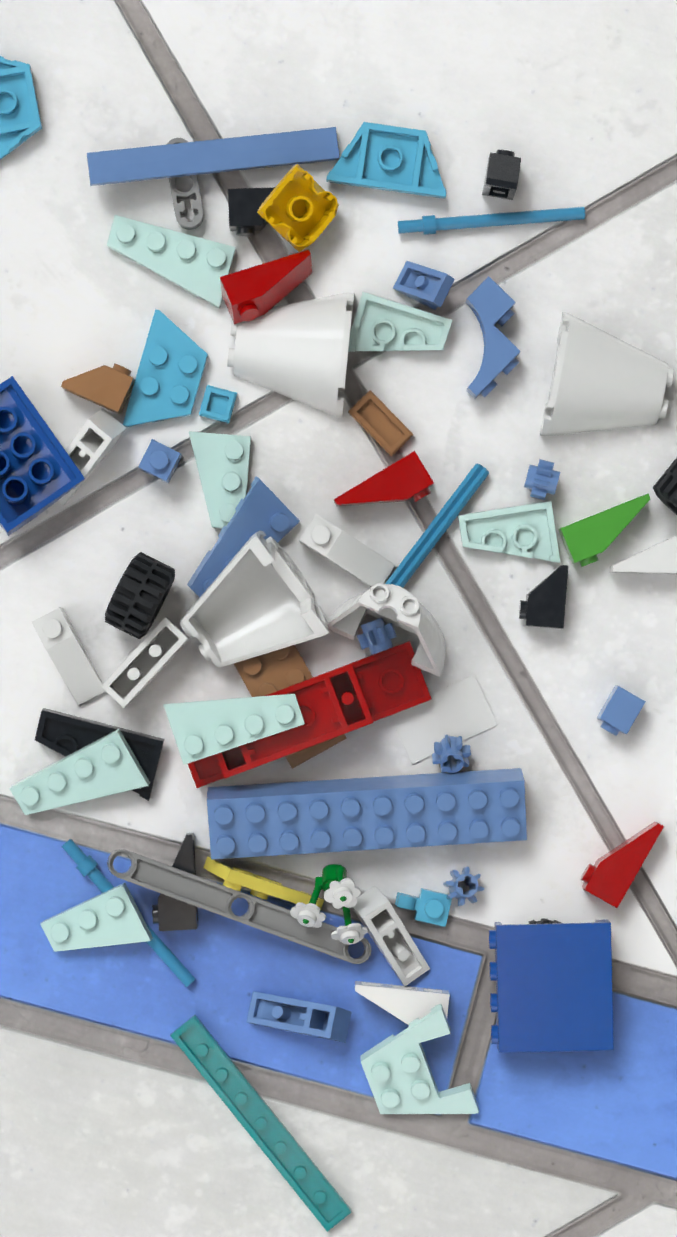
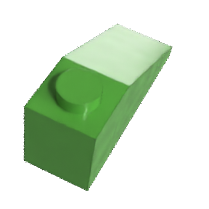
M649 494L642 495L558 529L571 564L579 562L581 567L598 561L597 554L604 552L650 500Z

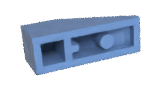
M253 991L247 1023L346 1043L352 1012L336 1006Z

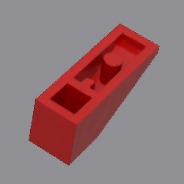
M309 249L220 277L222 297L233 323L252 321L256 317L265 315L312 274V261Z
M413 451L334 499V503L336 506L402 502L411 498L417 502L431 493L429 487L434 482L416 452Z
M653 822L599 858L594 865L589 864L580 879L584 881L582 888L618 908L664 826Z

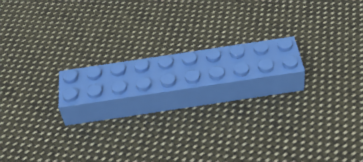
M521 768L208 787L207 790L211 859L527 840L525 781Z

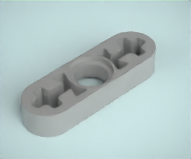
M174 138L167 144L186 143L188 141L183 138ZM197 175L189 176L193 180V187L188 192H180L176 189L175 182L178 177L169 178L178 224L188 230L198 228L203 222L204 212ZM196 195L197 199H190L192 210L198 211V215L194 216L193 222H188L185 217L181 218V214L186 213L184 201L178 203L177 199H189Z

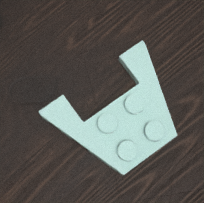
M442 1004L433 1007L431 1012L423 1018H417L410 1022L409 1027L396 1036L392 1034L360 1056L363 1070L380 1114L479 1113V1106L470 1083L438 1091L421 1042L451 1034Z

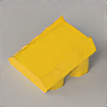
M296 164L264 200L257 213L298 252H301L314 243L333 220L339 204L337 198L331 192L325 191L313 179V176Z

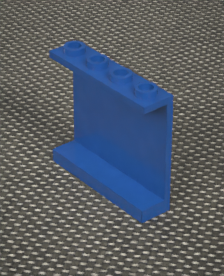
M608 919L595 920L593 923L502 925L501 922H494L495 930H489V949H495V962H490L489 970L490 981H496V993H490L491 1013L496 1012L497 1025H491V1043L497 1044L499 1053L614 1050L611 922Z

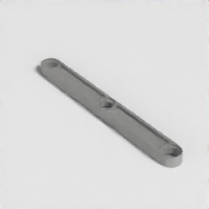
M125 849L115 850L108 857V870L117 878L353 964L364 963L371 955V945L367 939L363 938L360 940L364 945L362 956L359 958L350 957L348 954L349 945L331 938V933L337 931V927L323 922L319 928L303 926L296 918L291 916L289 909ZM118 855H127L131 861L129 870L123 873L117 872L113 867L114 859ZM237 898L246 899L249 906L247 912L241 916L235 915L231 909L233 901Z

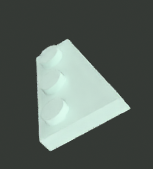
M189 431L212 528L223 529L235 514V508L240 500L244 499L247 495L251 436Z
M551 501L458 515L463 547L560 563Z

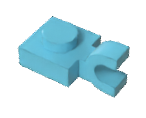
M421 888L419 897L397 892L395 905L399 908L416 910L414 919L417 921L446 927L452 898L447 899L448 894Z

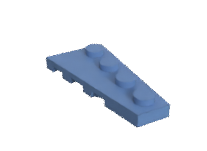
M257 476L251 483L252 487L246 497L241 499L235 508L236 512L232 519L219 533V539L211 551L207 552L187 584L199 598L253 534L263 531L266 534L263 537L265 540L271 536L278 543L300 522Z

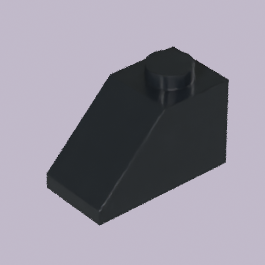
M497 150L496 153L490 152L482 195L513 200L518 186L521 158L515 157V153L508 150Z
M275 187L228 189L230 231H236L237 236H253L255 231H261L268 222L257 211Z
M567 565L559 566L526 594V601L520 600L519 619H524V626L564 629L568 579Z

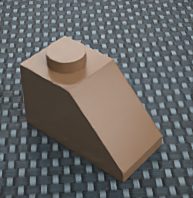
M114 363L113 368L103 365L64 380L61 387L72 394L121 415L133 389L135 379L130 376L131 370Z

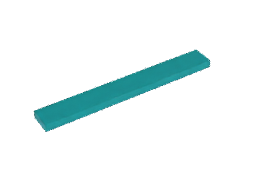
M194 1015L171 1033L172 1039L325 1230L328 1232L348 1216L352 1209L198 1017Z

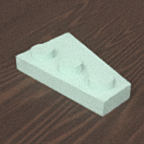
M362 292L350 331L348 352L443 350L452 319Z
M126 883L120 884L40 923L54 952L148 942L153 939Z

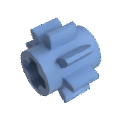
M540 459L538 466H529L524 487L532 489L531 497L545 500L546 493L555 495L560 472L553 470V462Z
M383 618L361 625L363 634L357 635L362 650L369 648L371 655L393 647L391 639L397 636L392 623L385 625Z
M445 735V738L440 743L434 742L435 753L432 754L433 764H440L441 773H456L463 766L469 767L470 745H463L462 736Z
M468 866L463 868L462 875L455 869L450 871L453 879L443 883L444 886L449 887L450 891L446 898L454 897L458 899V906H463L466 898L472 904L476 903L477 898L474 894L484 890L477 881L481 874L474 876L469 874L470 869ZM464 881V884L469 886V890L463 892V888L458 887V883Z

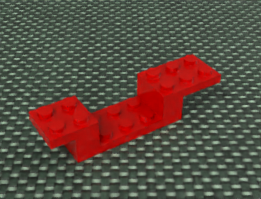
M410 641L265 695L295 694L305 724L188 763L196 788L223 778H229L432 700L421 669L411 665L415 653Z

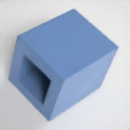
M152 439L138 468L169 484L182 458V454Z
M615 686L597 716V719L603 721L600 727L615 736L618 735L619 731L627 734L646 701L620 686Z

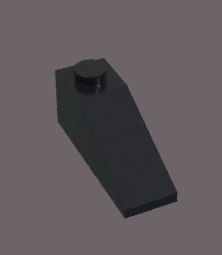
M187 833L172 867L196 875L194 833ZM161 893L158 897V905H152L153 924L159 923V931L194 930L199 926L197 906Z

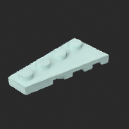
M118 215L114 216L107 242L109 248L220 309L223 299L220 277L230 273L236 247Z
M295 694L163 704L184 765L305 724Z
M117 729L13 784L9 789L24 815H29L149 786L150 781L120 729Z

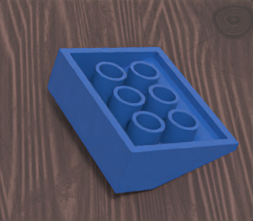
M13 376L0 384V526L7 536H10L85 480L80 470Z

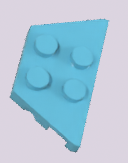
M0 56L1 160L41 130L42 123L31 66L16 60L10 61Z
M364 122L351 143L348 144L341 154L338 162L327 174L326 182L446 198V189L443 186L438 165L430 147L429 138L424 130Z
M155 309L124 417L123 425L125 427L164 421L170 418H180L192 414L208 354L160 310Z

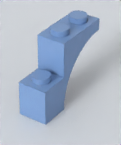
M489 276L465 302L471 308L480 324L484 341V354L480 370L466 390L474 399L480 394L486 397L498 385L494 379L502 371L508 375L519 363L516 357L521 352L495 327L497 323L502 327L515 314L511 309L516 302Z

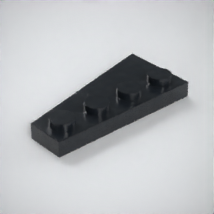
M43 708L41 711L35 741L66 757L120 729L150 781L149 786L133 789L132 791L148 801L151 797L165 739Z

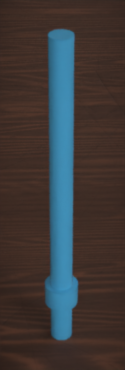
M574 207L435 218V215L422 216V219L398 221V234L423 232V235L436 234V231L582 220L585 219V208Z
M69 839L62 846L78 865L76 869L84 877L87 875L102 893L114 888L96 867L98 865L97 862L90 855L87 857L72 839ZM147 925L153 939L146 943L186 987L195 980L194 976Z

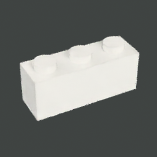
M164 617L100 687L123 708H126L190 638L168 617Z

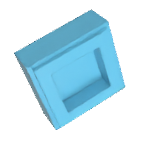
M207 385L199 416L229 424L237 393Z

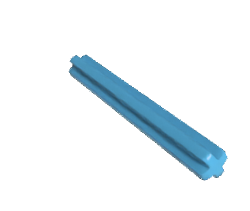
M478 463L474 465L385 584H393L402 588L406 585L489 475V471Z

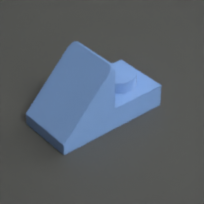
M406 261L393 289L436 310L437 307L442 306L455 279L446 273Z

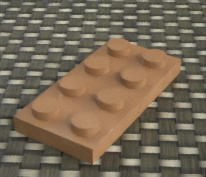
M295 645L234 663L252 697L265 696L313 678ZM343 734L285 757L293 769L347 739V737Z

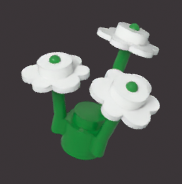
M338 864L327 865L322 870V877L315 878V887L309 904L305 905L298 902L295 907L291 908L290 914L303 926L321 927L326 919V915L320 912V908L316 903L321 890H324V899L327 902L332 903L336 909L343 908L345 926L337 927V931L331 933V938L339 940L343 944H355L364 938V934L368 933L366 927L351 921L350 908L357 904V897L361 894V890L355 886L352 879L347 878L345 867Z

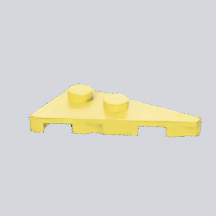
M208 856L203 867L224 879V886L237 891H241L242 886L251 889V895L267 900L268 896L271 895L295 904L301 902L306 905L309 904L312 896L309 893L282 886L279 882L238 867H233L232 869L217 861V859H211ZM318 897L316 905L321 910L324 899Z

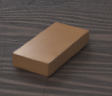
M371 390L348 411L355 421L390 457L414 435Z

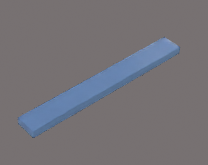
M336 127L87 153L90 186L333 161L340 158Z

